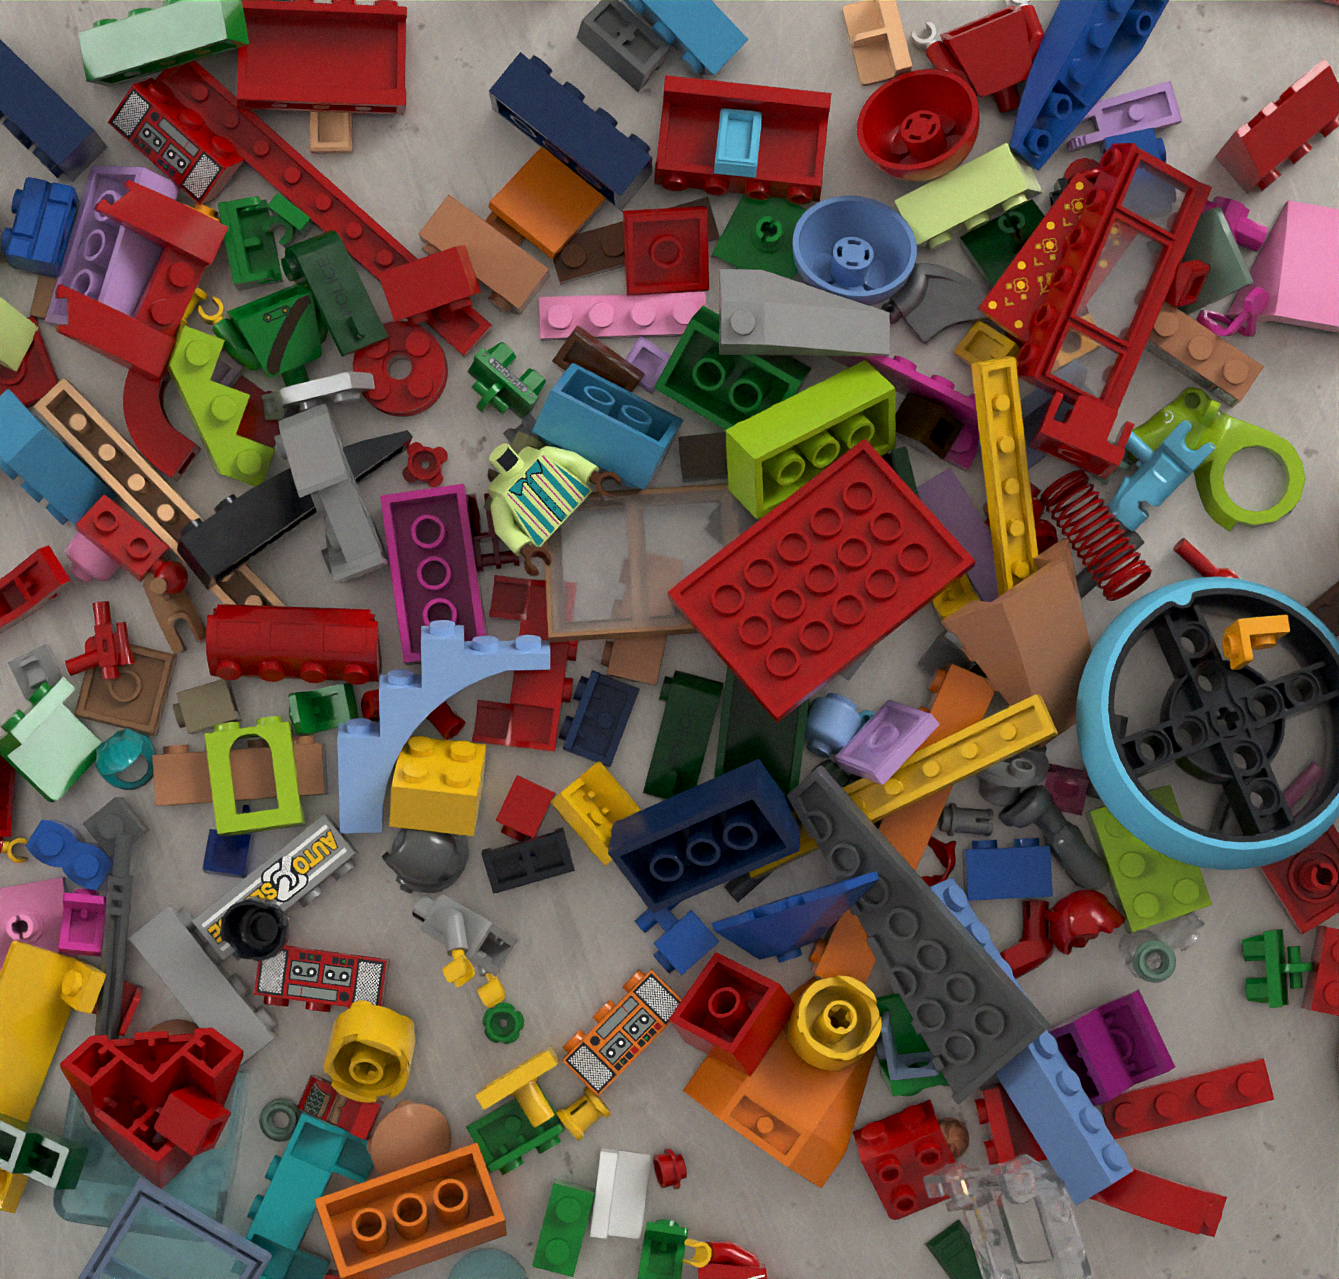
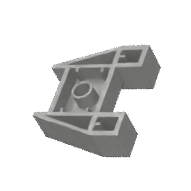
M321 404L278 421L280 434L274 436L283 460L288 459L299 497L310 494L318 514L326 512L328 515L324 517L327 527L325 529L327 533L325 534L327 548L321 550L330 574L332 573L334 582L345 583L389 566L387 552L352 474L327 404Z

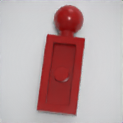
M105 494L76 523V530L140 582L151 572L154 574V578L159 577L167 582L166 594H178L187 586L188 572L186 568L179 562H165L162 560L169 553V546Z

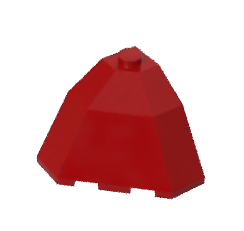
M212 1027L195 1028L193 1034L169 1035L168 1031L134 1033V1038L109 1039L108 1035H98L87 1038L60 1063V1069L99 1132L130 1167L162 1189L194 1157L154 1129V1125L170 1093L188 1086H194L224 1107L244 1052Z

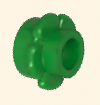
M498 1003L494 1009L489 1008L483 1016L482 1023L486 1027L484 1033L494 1043H513L519 1038V1031L524 1027L523 1015L521 1012L515 1011L512 1004ZM500 1020L507 1021L505 1028L500 1027Z

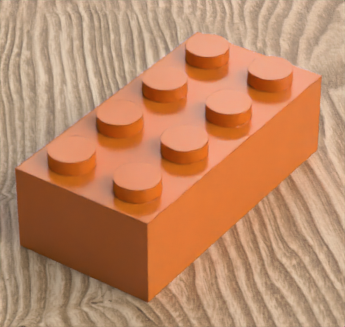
M478 1143L314 1199L340 1279H385L507 1235L505 1218Z

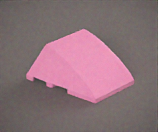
M1288 200L1249 271L1254 283L1239 290L1226 316L1237 318L1244 310L1243 306L1247 295L1254 288L1260 287L1269 293V301L1265 309L1257 315L1256 321L1263 323L1275 321L1339 333V209Z

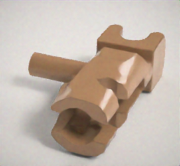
M168 554L162 559L165 562L170 561ZM150 572L144 580L143 587L154 615L173 653L177 655L187 651L179 632L175 628V622L180 618L188 623L197 642H205L206 628L186 587L178 594H166L167 582L159 577L154 578V574Z

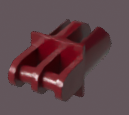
M476 493L467 494L478 572L484 571L483 567L496 565V569H501V564L514 563V566H520L519 556H516L512 550L500 552L498 540L501 539L494 531L492 514L488 510H486L489 531L482 533ZM489 493L484 494L485 503L489 496ZM492 541L494 553L481 554L480 543Z

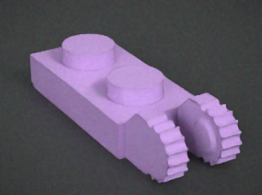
M1171 81L1098 101L1079 123L1081 124L1093 119L1097 132L1074 137L1066 142L1069 152H1075L1093 147L1099 143L1101 144L1106 137L1153 127L1154 131L1180 124L1182 117Z

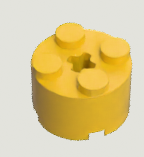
M849 976L823 978L814 982L794 1003L795 1006L787 1024L788 1042L804 1061L814 1067L839 1071L852 1065L874 1045L881 1031L882 1020L874 993L865 984ZM831 1017H834L838 1020L836 1028L832 1027L830 1024Z
M358 1000L353 1002L350 1009L342 1012L332 1026L323 1067L325 1075L328 1073L332 1079L331 1086L341 1095L365 1103L376 1102L377 1097L390 1094L389 1099L400 1094L408 1082L415 1048L414 1022L405 1015H400L389 1008L373 1005L369 1001Z

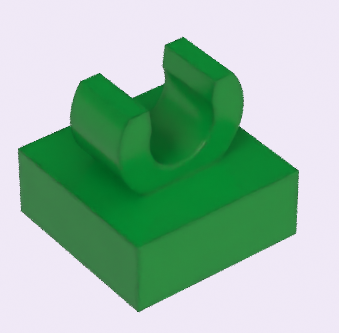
M277 192L267 205L273 216L268 217L264 221L262 230L268 235L275 226H284L286 232L279 243L286 248L293 242L295 231L305 238L315 225L308 215Z

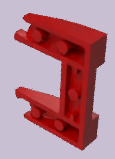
M128 180L123 183V186L129 191L112 205L106 199H102L95 205L93 210L164 248L135 313L131 317L59 284L55 290V299H67L68 325H57L56 332L150 380L160 377L176 343V339L173 337L206 266L212 265L229 227L170 197Z

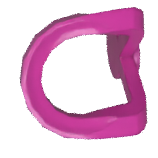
M1260 287L1251 290L1245 298L1244 310L1235 320L1221 313L1205 309L1200 310L1196 320L1219 336H1231L1238 331L1246 337H1253L1256 333L1257 315L1267 306L1269 293ZM1211 319L1224 323L1229 327L1226 329ZM1247 320V325H1246V328H1245V327L1243 326V324H1244L1245 321Z

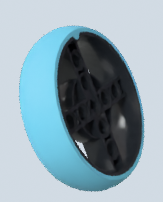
M1201 577L1176 582L1144 595L1123 610L1105 629L1089 656L1079 684L1076 703L1077 737L1084 765L1097 794L1113 816L1130 833L1152 849L1180 862L1202 868L1235 870L1265 866L1284 860L1315 842L1330 828L1339 817V641L1316 615L1293 598L1262 584L1236 578ZM1202 613L1221 614L1237 619L1287 615L1290 632L1277 641L1290 651L1303 668L1272 681H1268L1261 673L1248 665L1242 669L1232 670L1230 661L1222 659ZM1153 629L1175 680L1167 690L1162 702L1159 724L1119 740L1114 713L1115 689L1119 673L1133 646L1147 632ZM1181 637L1188 638L1193 643L1194 653L1184 649ZM1199 675L1209 680L1212 687L1211 692L1204 690L1200 686L1198 681ZM1290 686H1294L1300 691L1302 702L1292 697ZM1253 700L1262 703L1266 712L1265 716L1256 713L1253 708ZM1322 706L1327 733V750L1323 772L1309 801L1296 815L1292 816L1270 764L1282 745L1285 734V720ZM1216 719H1224L1227 723V727L1225 725L1218 726V724L1216 723ZM1179 728L1186 730L1190 734L1192 739L1191 746L1184 744L1180 740L1178 735ZM1141 743L1151 746L1155 755L1154 760L1144 757L1140 748ZM1233 753H1237L1244 758L1246 770H1242L1235 765ZM1176 764L1181 770L1197 780L1209 784L1222 785L1243 835L1218 834L1187 823L1158 803L1142 786L1138 778ZM1251 792L1260 795L1264 804L1263 810L1253 805L1250 798Z

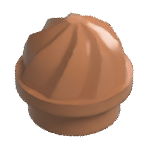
M946 1117L939 1119L944 1137L954 1158L961 1157L966 1152L970 1141L966 1126L955 1118Z

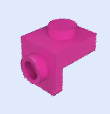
M85 888L75 889L74 893H64V908L58 946L59 953L102 956L105 896H99L100 893L98 891Z

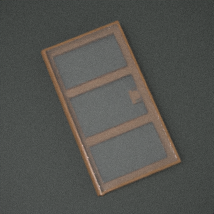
M728 483L647 488L645 490L605 491L613 495V499L610 500L601 498L598 492H591L544 542V548L549 551L552 559L550 566L545 564L548 638L550 643L698 633L697 630L671 602L667 592L760 519L757 520L729 491Z

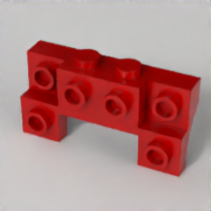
M494 575L489 617L521 621L519 636L535 635L539 636L541 640H549L546 580ZM564 582L565 621L569 623L573 622L578 585ZM579 641L551 642L550 670H514L510 704L477 700L472 742L555 752L562 703L571 702L574 678L566 677L568 660L576 661Z

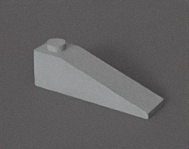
M719 270V355H890L889 312L765 270Z

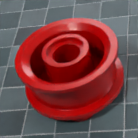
M407 321L383 323L382 325L388 338L356 351L354 354L353 372L371 373L374 378L375 389L361 392V394L373 407L387 415L408 417L420 414L437 402L446 387L448 363L445 353L434 336L417 324L409 326ZM406 359L412 365L410 374L401 380L392 378L390 375L392 364L396 360Z

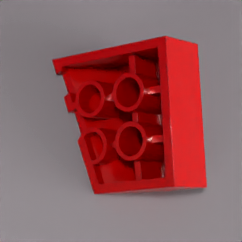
M1325 59L1293 83L1279 96L1280 98L1275 103L1271 101L1249 121L1248 125L1245 123L1237 129L1215 156L1247 194L1256 186L1261 191H1264L1281 176L1277 169L1289 159L1293 165L1296 164L1313 149L1308 143L1319 133L1326 138L1339 127V84Z

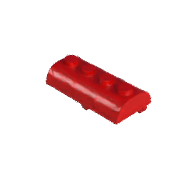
M218 604L217 608H213V615H207L206 655L211 676H218L224 680H237L240 677L261 678L268 682H277L282 679H303L309 683H321L325 680L362 685L367 682H379L380 675L382 674L378 621H375V614H371V609Z

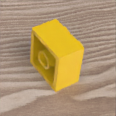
M410 736L403 746L396 763L391 786L389 827L474 836L484 785L486 744H477L465 740L451 741L433 739L427 736Z

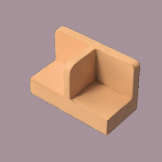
M864 0L843 7L842 12L862 86L889 81L901 74L911 72L912 62L896 0Z

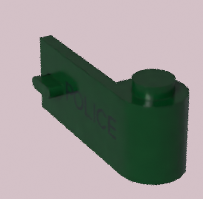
M330 230L285 248V257L281 259L285 276L290 282L295 280L301 287L308 285L341 357L388 338L348 251L336 231Z
M675 670L673 678L669 676L664 677L659 700L665 701L666 706L643 793L668 799L697 786L724 682Z

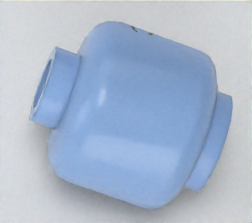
M828 693L826 697L814 699L810 704L807 714L804 738L809 742L807 749L823 758H829L831 754H838L858 733L861 727V717L856 712L857 705L846 697L835 693Z

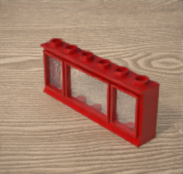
M1135 143L1111 144V147L1102 156L1100 173L1094 187L1088 191L1084 198L1083 213L1077 226L1072 229L1068 236L1066 253L1061 264L1057 266L1051 276L1049 293L1045 302L1038 308L1034 316L1035 326L1028 342L1020 349L1017 358L1018 378L1051 395L1056 390L1064 393L1062 400L1072 406L1075 405L1080 395H1084L1118 411L1212 189L1211 186L1195 180L1138 148Z

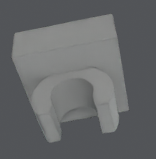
M47 644L8 662L26 700L43 682L46 681L51 686L64 677Z

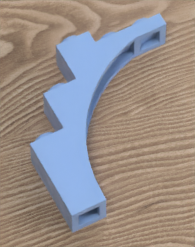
M437 620L431 622L430 626H421L422 674H413L410 670L397 669L389 671L388 675H380V723H372L371 720L366 718H354L346 723L338 724L340 834L382 833L383 803L387 783L403 746L414 730L446 699L486 677L507 670H550L549 640H541L539 636L522 635L517 637L515 641H498V638L494 636H478L473 638V641H464V625H455L453 621Z

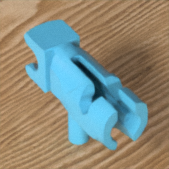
M1183 420L1155 451L1133 431L1131 432L1125 448L1138 459L1136 465L1139 468L1131 477H1124L1120 488L1107 506L1110 507V512L1129 530L1134 532L1149 517L1148 511L1143 507V501L1149 502L1152 506L1159 507L1216 449L1215 445L1211 442L1206 443L1199 450L1194 451L1187 448L1184 440L1192 428V424L1188 420Z

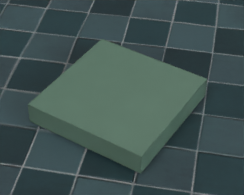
M1215 207L1201 214L1181 263L1199 259L1210 265V271L1197 301L1177 307L1186 315L1205 308L1254 283L1221 207ZM1153 240L1145 243L1151 256L1156 251H1162L1164 247Z

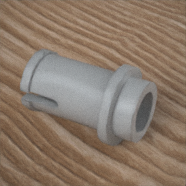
M950 803L949 807L944 806L940 814L939 830L947 832L948 836H953L955 832L991 836L993 823H980L976 821L993 820V809L956 807L955 803Z

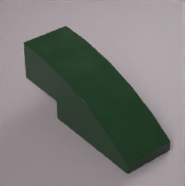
M0 1113V1168L12 1174H24L55 1190H75L89 1149L50 1131Z

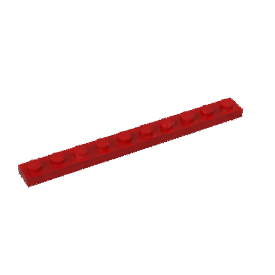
M194 61L164 70L155 79L166 84L172 90L173 96L186 108H190L200 114L204 124L216 135L229 140L233 144L235 151L245 159L244 162L289 202L308 215L318 228L324 233L330 230L336 231L343 241L348 254L380 283L378 273L418 260L250 109H237V97L198 62ZM444 305L431 310L433 318L424 321L464 358L492 328V324L471 306L448 313L447 307Z

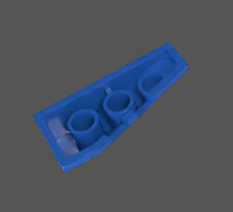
M873 871L775 900L713 922L712 926L716 933L759 960L776 956L778 963L803 955L800 947L816 942L879 880L877 871Z

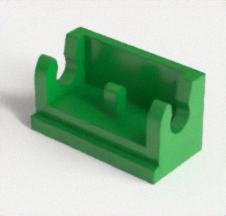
M259 196L217 203L221 224L229 227L224 239L233 284L237 290L241 291L283 282L273 229L268 235L262 230L264 221L270 217L267 200H260Z

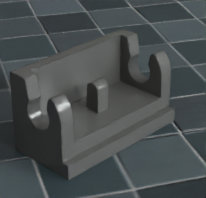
M601 0L581 21L577 34V39L637 92L646 85L654 69L658 71L661 68L667 53L671 50L670 45L618 0Z

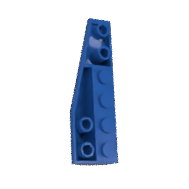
M1060 0L1029 72L1010 148L1033 170L1039 171L1141 52L1169 0Z

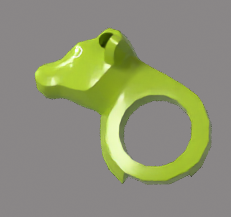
M1185 388L1175 400L1160 409L1145 423L1132 430L1144 443L1155 451L1172 431L1186 419L1192 424V428L1184 440L1187 448L1195 451L1208 442L1215 445L1216 449L1193 472L1196 487L1205 511L1214 522L1229 532L1235 524L1251 528L1273 524L1288 512L1291 514L1301 499L1306 479L1303 462L1293 445L1288 440L1266 429L1223 413L1220 410L1221 403L1210 399L1201 388ZM1248 448L1266 450L1275 456L1282 465L1286 479L1284 493L1277 504L1270 509L1257 512L1243 509L1234 503L1225 491L1223 480L1225 466L1232 455L1239 450ZM1129 452L1126 459L1137 463L1138 459Z

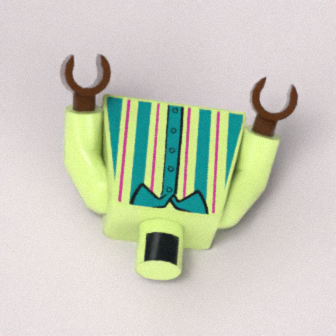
M503 443L496 447L488 458L491 464L500 472L488 486V492L493 499L490 508L494 531L516 556H523L525 558L524 569L531 576H538L539 570L531 563V558L539 557L544 560L547 566H550L552 561L551 554L541 545L592 492V489L588 486L589 484L593 483L596 485L598 495L605 500L613 499V495L601 488V484L605 480L611 479L616 484L622 486V481L616 473L604 472L601 474L598 472L599 468L577 453L556 447L545 446L538 450L527 446L517 455L507 443Z

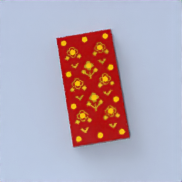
M1078 172L977 308L978 311L1023 344L1028 342L1035 326L1034 316L1038 308L1045 302L1049 293L1051 276L1057 266L1061 264L1066 253L1068 236L1072 229L1077 226L1083 213L1084 198L1088 191L1094 187L1093 183ZM1117 220L1114 221L1075 315L1080 313L1136 236L1137 231Z

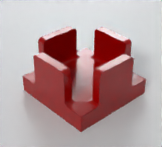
M1056 390L1047 405L1029 447L1106 480L1119 467L1126 451L1124 449L1135 424L1126 421L1120 428L1112 445L1108 443L1107 438L1118 415L1116 409L1080 395L1073 409L1066 412L1061 423L1054 420L1064 393Z

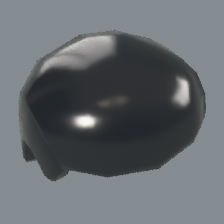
M253 896L230 906L221 918L220 936L222 941L231 945L237 957L247 960L265 961L277 956L288 942L289 921L285 912L274 901Z

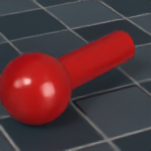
M1185 538L1180 539L1173 548V551L1202 577L1240 579L1232 569L1215 566Z

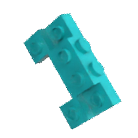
M305 1111L301 1114L283 1156L275 1155L266 1172L265 1178L270 1180L271 1183L265 1196L256 1195L247 1215L253 1222L246 1239L272 1254V1259L259 1279H323L330 1260L300 1247L317 1210L314 1199L323 1197L334 1172L359 1183L367 1181L374 1166L371 1155L367 1151V1141L369 1138L363 1140L350 1134L349 1131ZM236 1259L231 1270L241 1275L247 1264Z

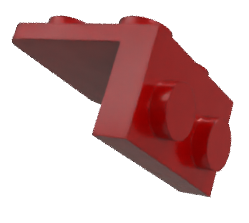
M1001 1082L979 1087L980 1098L974 1100L979 1124H986L990 1140L983 1141L989 1167L995 1165L996 1170L1001 1175L1017 1172L1018 1166L1048 1160Z
M930 1099L920 1104L909 1106L901 1112L882 1120L871 1122L865 1127L853 1131L861 1162L890 1219L899 1220L959 1195L967 1189L965 1178L944 1137L936 1110Z

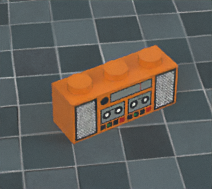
M652 968L646 974L639 969L622 986L627 994L616 1005L609 999L592 1017L597 1024L586 1035L579 1030L562 1047L567 1052L562 1062L597 1096L670 1024L668 1019L682 1001V998Z

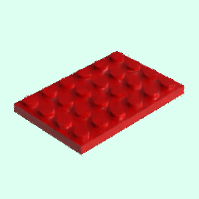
M864 438L671 588L667 594L671 602L778 723L974 568L975 560Z

